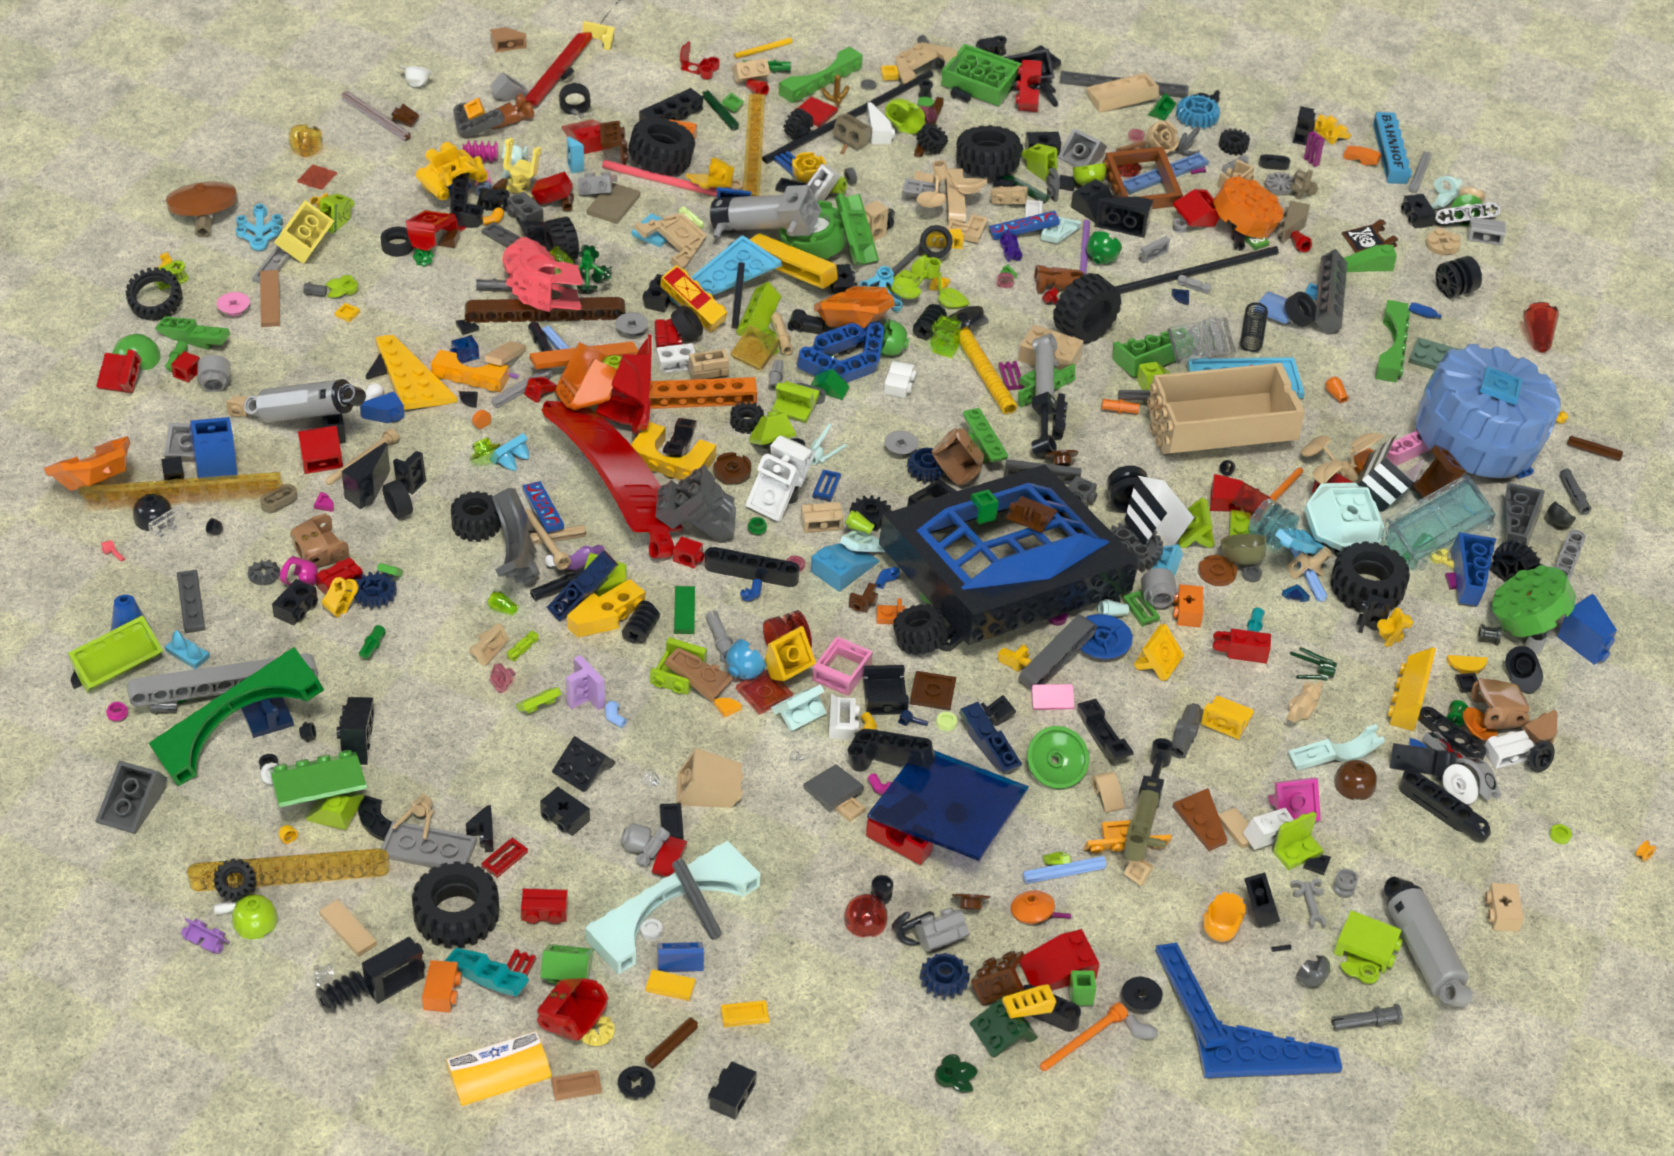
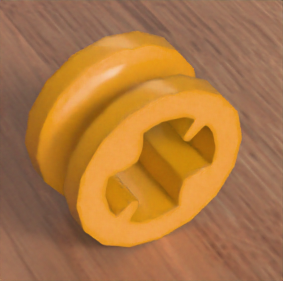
M1646 840L1638 847L1635 855L1637 857L1641 856V860L1645 862L1655 853L1657 847L1651 846L1650 842Z

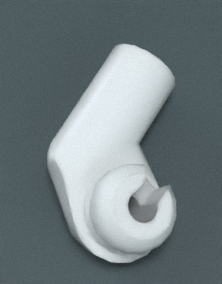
M239 899L236 902H231L230 900L226 903L214 905L216 916L232 913Z

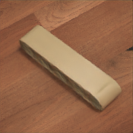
M947 168V170L950 169L956 183L958 180L964 179L963 169ZM947 175L945 188L948 224L950 220L965 223V194L958 191V188L953 185Z

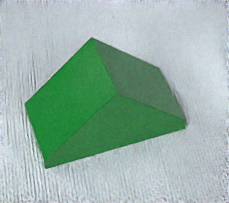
M833 369L816 375L811 383L814 387L824 389L826 396L843 400L849 390V385Z

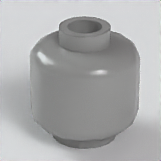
M632 823L629 827L624 828L621 844H624L626 851L643 854L644 851L642 850L654 836H651V829L649 827Z

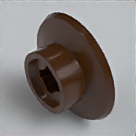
M1059 450L1050 452L1045 457L1053 460L1054 465L1070 466L1072 465V457L1077 456L1079 451Z
M951 894L952 897L960 899L961 909L981 910L982 900L991 898V896Z

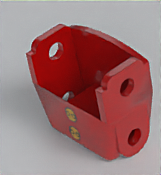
M585 978L562 979L538 1007L537 1014L539 1016L537 1017V1023L548 1032L555 1033L566 1039L578 1041L598 1021L607 1006L609 997L597 980Z

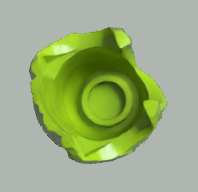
M903 98L893 99L885 107L886 118L900 132L917 134L926 122L924 111L909 100Z

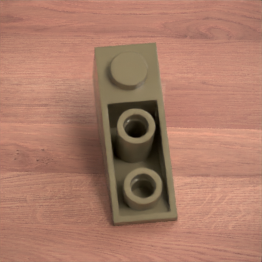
M1290 201L1289 207H1285L1278 237H1281L1280 243L1283 244L1290 239L1293 231H1300L1305 228L1310 204Z

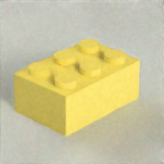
M304 200L274 244L304 264L334 220Z

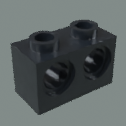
M657 274L654 280L650 281L648 290L644 291L642 300L644 301V308L665 313L671 300L669 299V294L660 286L663 275Z
M295 579L272 603L274 617L293 626L299 620H303L308 610L314 608L318 602L316 587Z

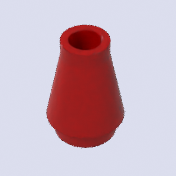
M748 79L746 82V87L758 97H764L769 93L770 88L765 81Z
M1297 230L1291 233V239L1298 251L1307 252L1311 249V238Z

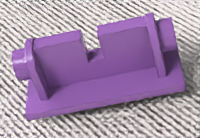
M185 918V921L189 923L188 927H184L181 931V935H183L185 940L198 945L201 939L204 938L200 946L213 954L222 952L224 948L223 942L230 943L224 938L225 933L214 927L211 931L206 928L207 924L195 918L194 921Z

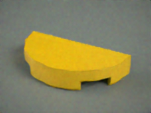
M1447 655L1446 661L1450 667L1452 666L1458 670L1460 674L1475 673L1477 675L1478 672L1485 669L1487 657Z

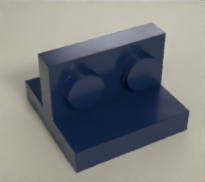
M283 697L260 700L241 708L253 738L294 726V721Z

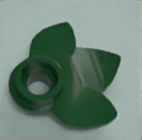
M950 1054L945 1056L941 1061V1065L937 1067L935 1080L942 1087L952 1086L959 1092H972L973 1086L969 1081L977 1075L978 1069L971 1063L961 1062L958 1055Z

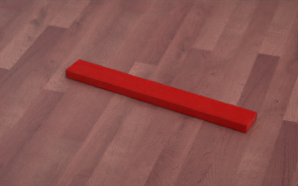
M591 32L576 34L525 96L526 103L530 102L532 106H537L593 38Z

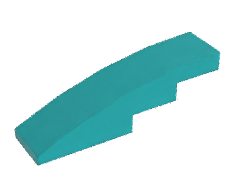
M455 948L444 960L458 962V971L462 972L464 978L514 997L530 981L526 974L510 971L506 964L490 961L487 954Z

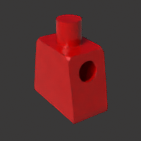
M1214 474L1211 486L1210 511H1241L1242 503L1253 504L1255 493L1244 491V482L1242 480Z

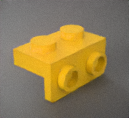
M1320 114L1316 119L1314 130L1330 144H1335L1339 137L1348 140L1352 135L1347 131L1348 128L1341 123H1337L1338 119L1332 115L1325 116Z

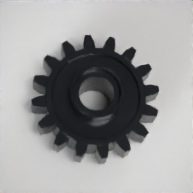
M873 495L870 498L863 496L862 500L856 498V503L852 502L850 512L851 510L854 512L858 511L874 524L872 531L881 529L883 514L892 510L891 505H887L886 500L880 501L881 497L874 499Z

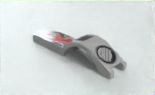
M1426 732L1422 739L1430 747L1457 753L1456 764L1464 765L1467 763L1477 771L1481 785L1479 793L1486 800H1489L1492 796L1496 799L1501 796L1493 770L1485 761L1474 757L1466 758L1439 732Z

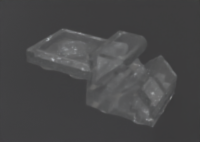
M1214 317L1167 329L1177 364L1199 359L1217 358L1236 352L1227 317Z

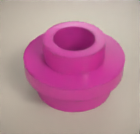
M113 702L108 706L106 711L107 717L112 721H121L127 717L128 708L122 702Z

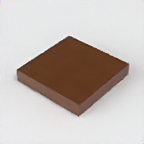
M916 671L910 704L950 711L956 677Z

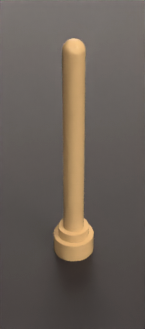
M393 428L387 429L383 432L382 439L325 480L326 484L331 485L342 477V470L384 442L388 445L396 443L399 440L398 433Z
M525 509L533 528L553 554V562L560 570L568 568L571 564L570 557L567 553L560 552L532 511Z

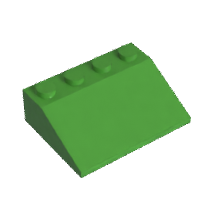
M964 43L957 52V56L953 57L942 70L941 86L949 89L959 86L961 90L971 93L974 98L1000 106L1007 97L1018 75L1019 66H1022V64Z
M344 750L339 752V755L333 757L327 754L318 756L317 760L314 761L302 759L296 761L295 765H275L274 769L269 771L274 796L279 807L367 789L356 752Z

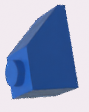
M393 391L364 401L360 406V415L363 419L388 424L405 418L404 405Z

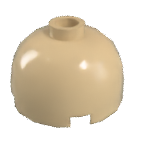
M1166 120L1154 123L1146 133L1147 146L1149 148L1163 147L1165 153L1174 151L1179 144L1176 127Z

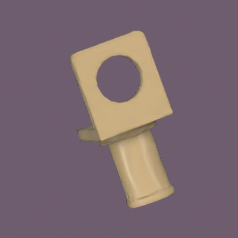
M1326 546L1314 556H1309L1302 552L1287 565V568L1293 579L1298 578L1308 568L1324 576L1325 573L1321 565L1332 557L1333 554ZM1301 562V568L1295 572L1294 566L1296 563Z

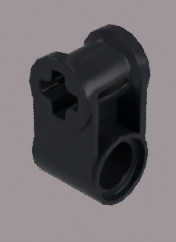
M1001 35L982 38L977 41L975 46L987 52L1004 56L1007 53L1005 49L1007 38Z
M482 189L476 205L481 206L485 211H494L495 208L499 207L505 212L507 211V198L510 197V192L505 189Z

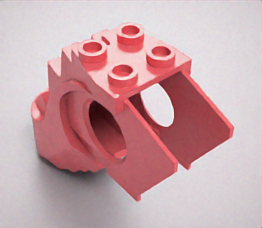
M520 237L506 248L502 257L504 269L510 275L506 280V285L512 287V293L517 295L523 304H529L532 307L548 312L552 308L574 310L582 308L577 295L578 290L555 284L582 285L583 280L578 265L555 261L554 256L550 255L545 247L528 237ZM555 267L561 270L560 274H555ZM551 290L560 292L562 296L558 299H551Z

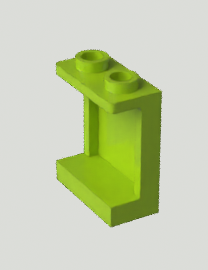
M669 637L666 641V651L656 669L652 668L650 670V683L659 688L664 687L673 690L675 693L688 695L692 689L690 680L677 675L664 662L677 648H680L700 657L701 661L706 663L707 648Z
M1351 910L1337 941L1334 954L1342 957L1344 951L1350 952L1382 965L1380 973L1385 974L1387 967L1392 968L1396 956L1393 955L1394 951L1399 952L1403 940L1399 938L1402 930Z

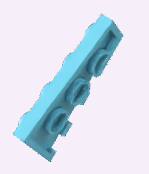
M1280 528L1275 534L1281 539L1280 543L1287 548L1292 547L1296 551L1301 550L1313 556L1324 547L1304 529L1289 530Z

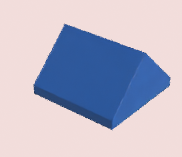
M703 942L657 943L658 971H704Z

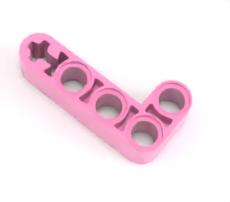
M1417 430L1394 441L1386 458L1395 466H1398L1430 449L1425 445Z

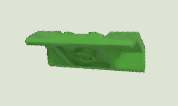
M843 193L838 194L835 201L839 215L842 217L847 241L851 246L849 250L854 265H864L879 261L861 195L844 197Z

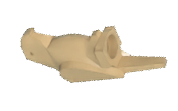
M1319 681L1317 684L1305 682L1302 693L1290 701V712L1286 719L1294 723L1300 719L1308 720L1319 702L1318 699L1321 696L1323 682Z

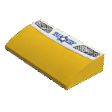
M537 1031L446 1059L447 1070L461 1106L552 1078Z

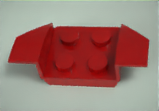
M424 210L405 221L407 234L412 246L426 251L436 246L435 233L439 232L440 229L446 231L459 229L460 232L466 229V227L457 225L455 214Z

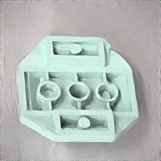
M1321 483L1304 507L1314 540L1321 543L1324 542L1339 551L1356 542L1360 544L1363 541H1369V543L1378 542L1380 544L1387 534L1369 488L1358 486L1356 483Z

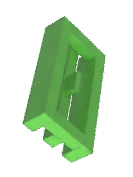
M1141 591L1123 596L1122 601L1124 604H1128L1130 612L1142 627L1146 626L1147 623L1150 625L1154 621L1159 622L1160 616L1152 605L1144 600ZM1144 608H1145V609L1147 610V612L1151 615V617H1149V616L1146 614V612L1144 611Z

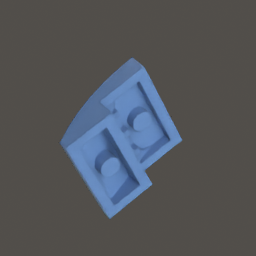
M1268 291L1260 299L1259 303L1264 304L1268 309L1267 317L1284 324L1291 320L1285 310L1287 298Z

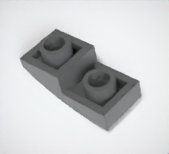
M1050 168L1046 177L1048 185L1047 195L1054 202H1057L1060 178L1057 170Z

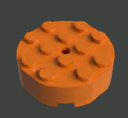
M1241 176L1228 178L1213 200V204L1221 219L1225 223L1229 219L1237 226L1235 230L1246 236L1259 239L1267 238L1273 233L1283 218V208L1278 202V197L1271 194L1253 179L1247 180Z

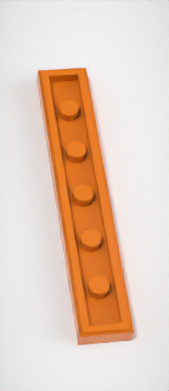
M633 341L589 346L604 353L605 357L612 355L622 357L623 354L637 355L638 352ZM576 348L530 353L529 359L535 369L567 366Z

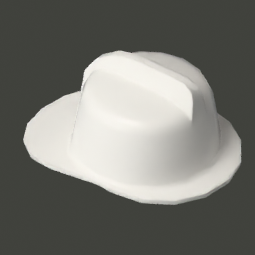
M399 66V68L405 70L406 81L411 87L425 85L429 76L433 73L422 67Z

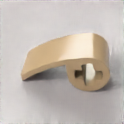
M1112 771L1093 775L1091 779L1092 787L1096 794L1101 795L1104 812L1124 809V800L1116 774Z

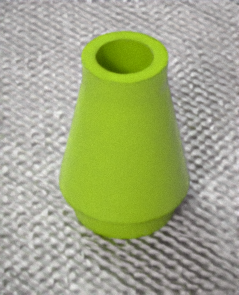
M851 510L844 523L848 525V528L870 535L874 528V524L858 511L854 512L853 510Z

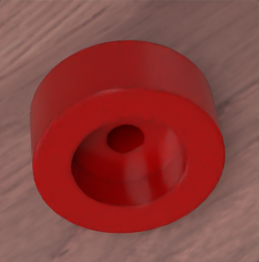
M1054 286L1041 299L1046 304L1051 301L1055 305L1056 301L1059 300L1056 297L1059 291Z

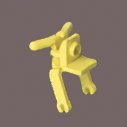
M509 137L505 141L506 148L503 162L504 169L509 171L511 178L508 180L510 185H507L506 190H509L510 193L518 194L525 191L524 189L529 190L531 188L530 178L537 174L542 149L540 147L533 149L532 163L520 159L512 166L510 163L514 139ZM527 193L535 201V198Z

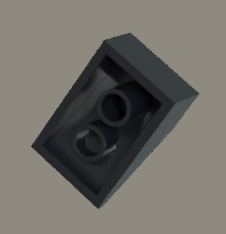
M1138 196L1099 198L1095 227L1145 238L1150 224L1153 200Z
M386 442L341 471L344 497L359 509L372 504L390 473L388 444Z

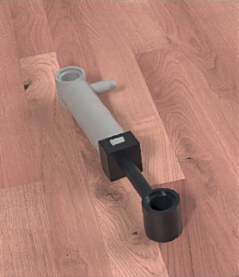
M1051 333L1035 338L1032 342L1036 353L1035 396L1032 397V408L1041 417V437L1033 440L1031 443L1033 453L1037 458L1057 451L1055 439L1052 435H1048V415L1057 412V401L1054 398V367H1057L1059 364L1054 357V351L1057 350V342Z

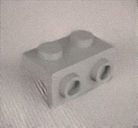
M601 172V176H595V173L585 174V177L578 178L579 194L611 193V182H618L617 175H611V172Z

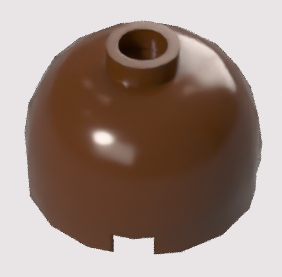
M1358 759L1348 760L1341 764L1335 774V788L1342 796L1348 799L1366 800L1376 790L1377 775L1369 763Z

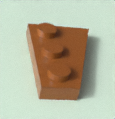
M1208 788L1173 803V809L1208 851H1212L1227 843L1226 834Z

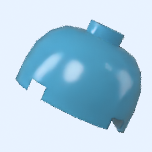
M738 639L727 651L726 663L729 667L727 670L734 678L739 677L740 679L751 680L755 679L765 670L766 663L756 649L751 651L748 648L750 644L743 639Z

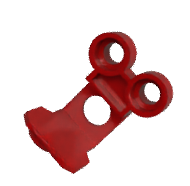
M687 41L680 51L681 70L697 75L700 74L705 80L711 79L713 71H717L720 67V59L709 57L708 59L703 58L699 64L689 62L691 42ZM692 65L697 66V70L692 71L688 67Z

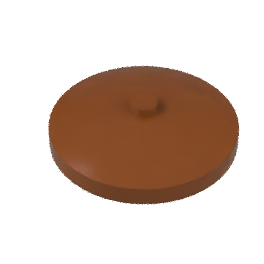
M205 181L188 184L173 190L166 197L168 210L174 214L200 216L229 208L237 201L238 196L236 188L229 183Z

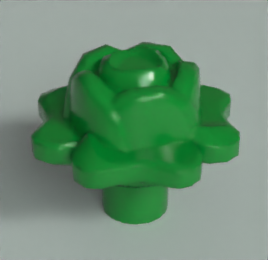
M415 249L413 258L416 260L417 265L425 267L427 264L432 263L431 258L434 257V254L431 252V249L428 251Z

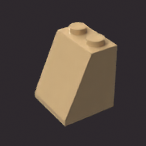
M695 748L677 773L675 803H681V806L732 808L736 801H740L743 794L741 789V782L744 776L742 773V763Z

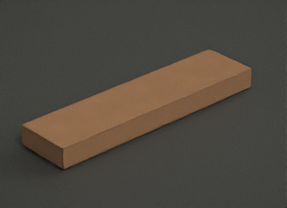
M278 270L260 271L261 327L280 326Z

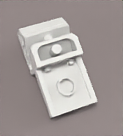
M779 435L771 444V454L762 456L757 468L759 474L745 506L776 521H781L795 486H802L816 451Z

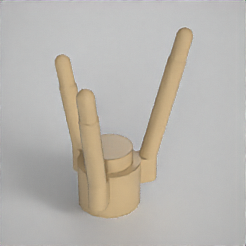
M422 793L411 803V808L396 821L392 828L396 829L412 813L419 817L426 815L423 839H427L431 816L434 814V811L431 809L433 806L431 798Z

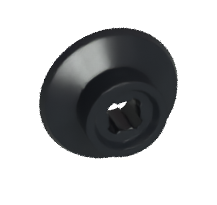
M1137 976L1130 978L1122 987L1124 1000L1128 1005L1138 1010H1151L1157 1007L1163 998V992L1159 984L1148 977Z

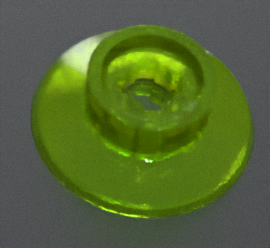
M489 437L472 444L474 453L470 455V460L493 452L501 444H492Z

